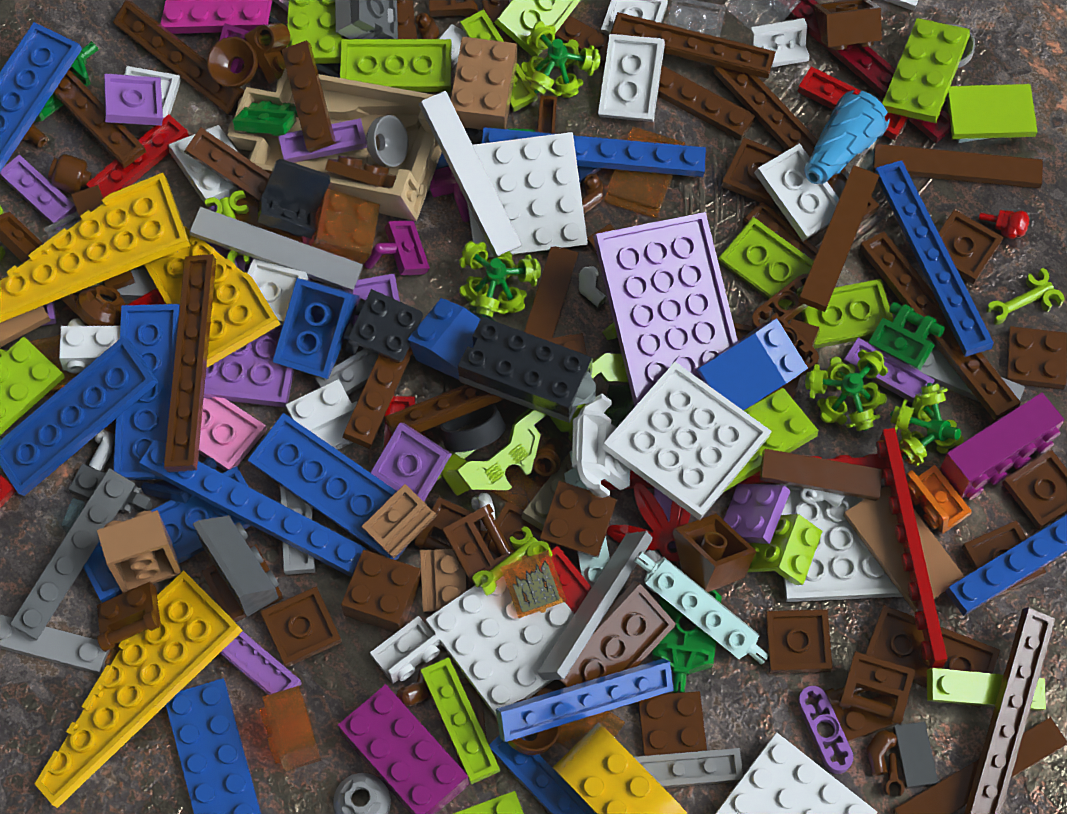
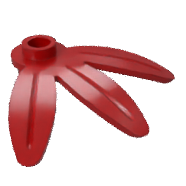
M636 483L634 485V495L638 509L653 532L631 525H610L607 534L621 543L627 533L647 531L653 539L646 550L660 549L662 556L667 560L680 561L678 552H673L669 549V543L675 541L673 536L674 528L688 524L691 514L672 500L670 521H668L663 508L655 496L644 485Z

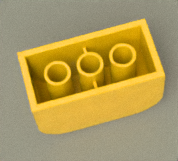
M599 722L553 766V769L596 814H687L662 785Z

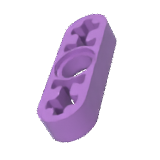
M808 686L802 690L798 698L799 710L826 769L834 774H842L850 768L853 762V752L824 690L817 686ZM808 695H811L813 699L819 698L820 701L817 704L819 714L824 711L827 714L819 715L812 720L811 717L815 716L816 711L812 704L806 705L805 702L808 699ZM821 722L830 723L834 728V734L828 738L820 736L817 732V725ZM837 739L840 743H836L835 749L838 755L844 754L846 757L841 766L837 761H831L834 751L830 744L834 743Z

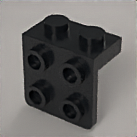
M283 159L277 160L258 202L257 222L269 228H278L290 232L298 237L303 236L312 239L316 231V213L330 184V176Z
M371 289L367 299L361 298L354 313L358 316L355 325L349 323L343 339L347 340L344 351L356 355L359 346L393 361L402 362L410 347L407 339L419 326L423 313L416 308Z

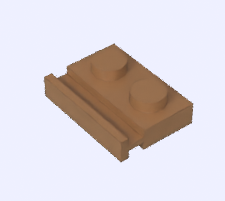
M404 484L362 525V529L394 559L437 515Z
M452 549L420 550L423 612L438 611L467 591L466 574Z

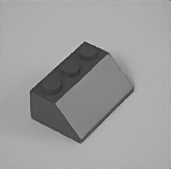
M228 515L198 520L193 523L202 547L246 617L279 598L275 589L279 586L278 581L271 570L265 573L260 563L264 562L255 546L249 548L245 542L248 535L240 522L234 524Z

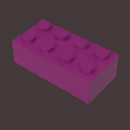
M1042 392L948 452L939 470L963 500L965 498L972 500L983 492V487L991 482L995 485L1007 476L1006 472L1011 468L1015 467L1018 470L1025 466L1031 460L1030 456L1036 452L1041 455L1048 451L1054 445L1052 441L1060 435L1059 429L1065 419Z
M386 684L338 724L341 736L410 814H437L469 786L468 775Z

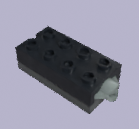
M483 316L472 336L474 347L467 346L458 364L460 382L570 423L578 405L592 403L596 396V384L591 377L593 357Z

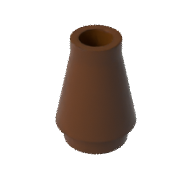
M551 438L537 450L533 467L538 474L550 476L560 469L563 444L559 439Z

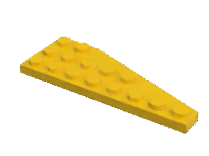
M162 172L109 194L102 199L103 204L92 212L88 210L80 216L81 220L70 229H62L28 255L30 259L18 268L14 265L6 271L8 275L0 280V323L190 246L164 173Z
M184 226L190 246L146 263L144 266L166 304H180L185 256L213 254L216 258L207 367L281 324L253 277L236 267L228 258L226 259L216 252L204 240L190 236V230Z
M184 570L157 595L161 627L153 631L145 630L120 642L118 646L120 650L110 666L106 665L81 706L84 710L76 723L72 722L66 731L68 736L59 751L53 752L36 780V787L56 808L64 803L243 631Z

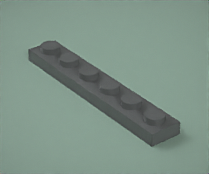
M108 469L10 623L11 626L35 640L39 638L100 541L97 530L104 528L107 523L112 522L135 483L114 470Z

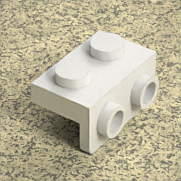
M804 18L751 27L750 45L776 51L772 67L809 61V53L806 48L807 24Z
M61 326L60 361L63 370H68L71 373L83 371L120 339L121 326Z
M418 616L372 650L370 656L392 684H394L398 680L404 681L415 672V667L421 662L425 661L427 663L434 659L442 647L441 639L437 634L434 635Z

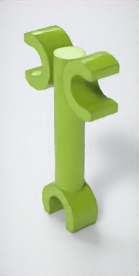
M235 191L230 197L220 200L213 197L205 200L207 207L217 206V213L236 219L234 212L237 214L249 212L247 205H236L239 199L246 198L244 191ZM233 250L228 253L227 258L234 264L235 258L238 255L244 256L246 264L251 262L250 256Z
M1041 268L1038 273L1041 281L1035 280L1032 274L1027 276L1026 284L1032 290L1005 303L1001 301L989 303L986 308L987 313L997 310L1001 314L995 318V325L1002 324L1006 320L1008 313L1042 298L1041 307L1046 312L1050 311L1052 307L1049 299H1054L1059 306L1063 304L1065 300L1064 295L1061 291L1054 289L1051 282H1048L1049 273L1045 268Z
M523 527L522 531L525 538L517 540L513 536L510 537L511 544L516 551L492 570L477 572L472 577L477 588L481 586L486 596L490 595L497 587L496 581L528 556L534 566L536 564L538 566L541 565L537 555L545 553L551 557L553 554L549 544L544 541H538L533 537L528 527Z

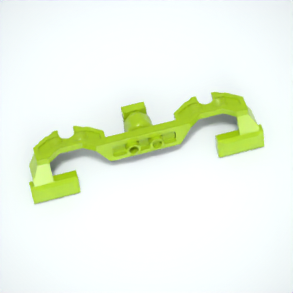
M614 322L602 332L607 340L618 338ZM604 353L593 359L592 378L600 374L605 382H629L622 354ZM585 403L577 406L570 423L550 416L561 432L569 433L568 438L572 444L573 419L579 415L581 409L586 405ZM531 408L524 411L517 417L512 426L509 443L487 461L464 460L475 450L467 452L450 451L449 453L452 455L438 479L443 477L457 496L468 490H509L512 486L505 477V471L508 466L512 464L517 465L525 475H528L532 470L541 435L534 424L545 417L546 414Z

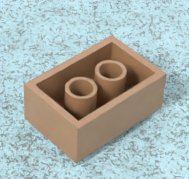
M462 37L451 102L464 128L483 130V127L506 129L517 66V43Z
M158 510L153 512L142 511L132 519L123 522L112 521L107 523L104 528L97 530L106 563L122 593L149 581L154 584L178 576L181 573L173 543Z

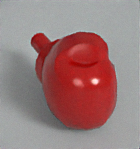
M1000 210L998 216L981 212L979 215L980 220L995 222V229L1001 230V235L1011 240L1024 236L1029 225L1028 214L1021 210L1017 212Z

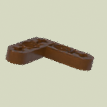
M809 274L800 275L757 308L753 313L751 323L754 330L762 325L760 324V318L767 320L771 317L770 321L778 319L787 335L793 340L795 348L797 349L799 346L798 353L803 359L810 358V363L805 361L808 369L800 373L801 375H806L807 372L813 371L815 364H818L819 356L815 348L788 321L808 307V305L798 302V295L802 292V286L805 285ZM787 299L793 302L794 307L790 310H784L779 307L778 303L781 300Z

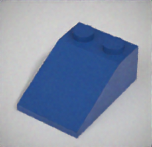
M297 278L273 362L329 379L345 341L343 337L349 323L353 321L360 296L310 280Z
M440 298L407 339L416 361L459 379L458 364L467 346L474 347L472 336L480 318L466 308Z
M776 318L758 326L696 370L704 383L740 409L745 410L808 369V367Z

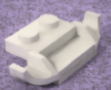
M339 379L286 404V409L292 419L338 450L353 443L342 437L357 405V401L351 403Z
M604 394L598 395L592 403L586 404L581 409L579 415L573 419L572 467L578 470L582 482L589 488L592 494L601 498L610 496V491L601 485V480L606 479L616 488L622 490L630 486L631 470L602 449L603 443L616 429L611 424V419L604 414L607 408L612 405V401Z

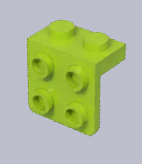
M800 514L781 515L770 544L749 543L757 552L748 572L776 571L794 585H804L823 531Z

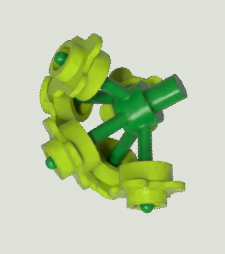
M542 21L536 22L531 30V34L526 38V43L529 46L534 44L540 50L548 48V56L544 59L532 56L529 62H523L520 68L526 75L525 79L531 83L530 88L536 94L544 95L546 92H550L554 96L562 95L564 98L575 96L579 93L578 88L583 85V80L577 79L575 74L567 73L566 70L568 67L576 65L579 70H584V72H588L589 76H592L594 70H597L600 64L598 49H594V46L591 45L589 49L583 48L579 54V43L576 40L572 39L568 43H563L561 39H555L556 28L553 25L547 26ZM554 66H557L560 69L561 76L556 78L555 84L557 88L553 90L551 87L554 84V80L550 78V72Z
M469 241L462 251L459 265L462 268L469 266L475 270L484 266L486 268V276L483 279L469 276L466 279L467 283L465 286L462 285L459 288L460 295L470 302V306L477 307L476 313L483 317H493L494 313H516L525 308L524 298L527 296L526 291L519 290L517 287H508L506 280L511 276H518L520 282H530L532 287L536 286L537 279L541 275V266L538 260L532 259L531 255H526L525 259L519 260L518 265H515L512 260V253L507 252L497 258L489 259L487 262V245L484 242L475 244ZM501 285L503 291L499 294L498 300L493 299L495 286Z
M861 349L858 352L860 360L857 363L859 373H855L854 365L843 363L841 358L837 356L830 359V366L827 371L820 370L819 364H815L813 371L807 372L805 387L807 390H810V398H815L816 393L825 394L827 385L835 386L836 389L842 391L839 397L829 396L827 399L820 398L817 401V405L821 409V419L826 423L838 422L841 425L845 424L847 417L844 414L847 412V405L844 400L849 396L853 397L857 411L849 414L851 423L846 424V427L851 428L855 426L857 431H867L868 428L873 427V421L881 418L880 414L874 415V410L887 402V396L878 391V385L874 382L863 385L862 378L864 376L875 378L878 374L885 376L888 373L887 367L884 366L883 355L877 350L867 352Z
M929 382L926 386L921 387L922 392L915 394L912 407L906 406L907 400L904 399L902 407L895 406L894 411L890 413L892 417L890 423L896 424V433L898 428L902 429V439L899 442L901 456L908 464H913L916 467L924 462L923 458L927 456L926 447L931 441L935 440L937 451L941 454H946L950 448L964 443L961 429L956 428L957 423L954 420H942L938 404L946 400L944 392L948 390L947 388L939 387V383L932 384ZM909 423L927 428V436H923L918 431L910 432L908 429Z

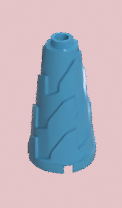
M855 90L846 92L838 100L829 121L814 147L811 157L805 165L804 171L808 181L813 184L826 183L833 175L838 174L857 154L868 149L885 133L889 126V120L885 121V116L888 112L876 97L864 91L855 95L852 94Z

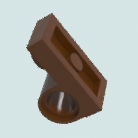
M283 23L260 25L244 36L247 42L254 48L258 63L268 83H277L282 78L286 68L280 51L289 44L290 32Z

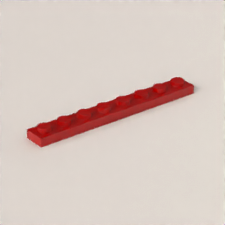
M895 428L883 429L880 440L876 442L877 453L880 459L884 458L886 468H883V480L885 486H890L892 494L889 497V507L891 514H896L898 525H895L896 539L898 543H903L905 553L901 555L904 571H909L911 582L908 583L909 597L911 601H916L918 612L914 613L916 628L917 630H922L924 641L921 642L922 655L924 660H929L930 668H942L947 661V654Z

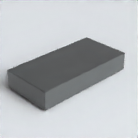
M918 722L894 726L893 731L897 737L896 746L905 789L936 785L938 778L926 723Z

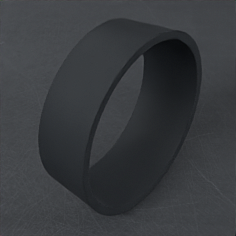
M494 404L440 424L444 447L452 452H467L487 446L497 440L506 430V424ZM487 420L474 428L457 431L466 425Z

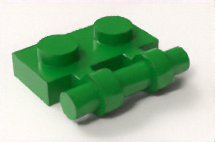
M262 100L260 103L252 102L250 107H244L232 121L234 130L246 131L249 134L258 132L270 133L273 136L285 135L297 122L296 117H298L294 103L284 102L282 105H277L271 101Z
M893 302L889 312L896 315L894 321L891 322L882 318L868 343L900 361L921 370L935 346L932 342L926 340L927 336L932 333L941 337L945 327L936 323V319L928 315L924 317L914 312V308L906 304L902 306ZM910 322L918 326L915 334L904 328L906 323Z

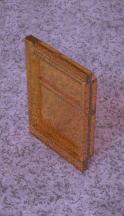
M637 127L632 128L627 138L630 141L685 145V142ZM615 169L604 202L657 219L673 174Z

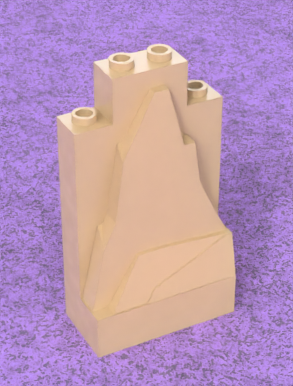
M286 68L282 78L277 82L276 92L246 87L243 97L238 101L235 117L244 107H250L252 102L260 103L263 100L271 101L277 105H282L284 102L295 104ZM319 74L331 124L361 118L366 137L370 125L376 118L393 115L403 123L407 131L408 152L400 165L387 167L389 168V174L396 175L393 187H377L325 170L328 159H338L339 155L363 160V166L365 164L379 165L368 153L367 148L294 163L328 174L330 176V184L326 192L346 196L354 206L388 216L417 221L442 152L419 106L422 100L434 95ZM296 117L297 122L287 133L302 130L298 117ZM233 121L229 124L227 136L236 148L252 151L248 159L271 174L275 162L283 159L278 136L259 132L249 134L246 131L234 130ZM376 135V146L377 150H379L380 139Z

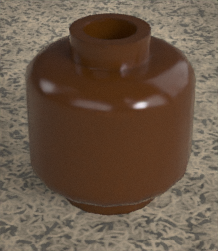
M62 154L59 158L54 157L48 179L51 180V184L58 190L74 194L79 192L81 187L87 188L86 183L90 181L92 172L87 171L88 165L85 160L68 154Z

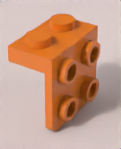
M933 465L919 476L913 470L906 473L912 504L914 506L920 505L926 513L923 515L925 521L933 530L938 528L941 534H944L972 514V510L936 465Z

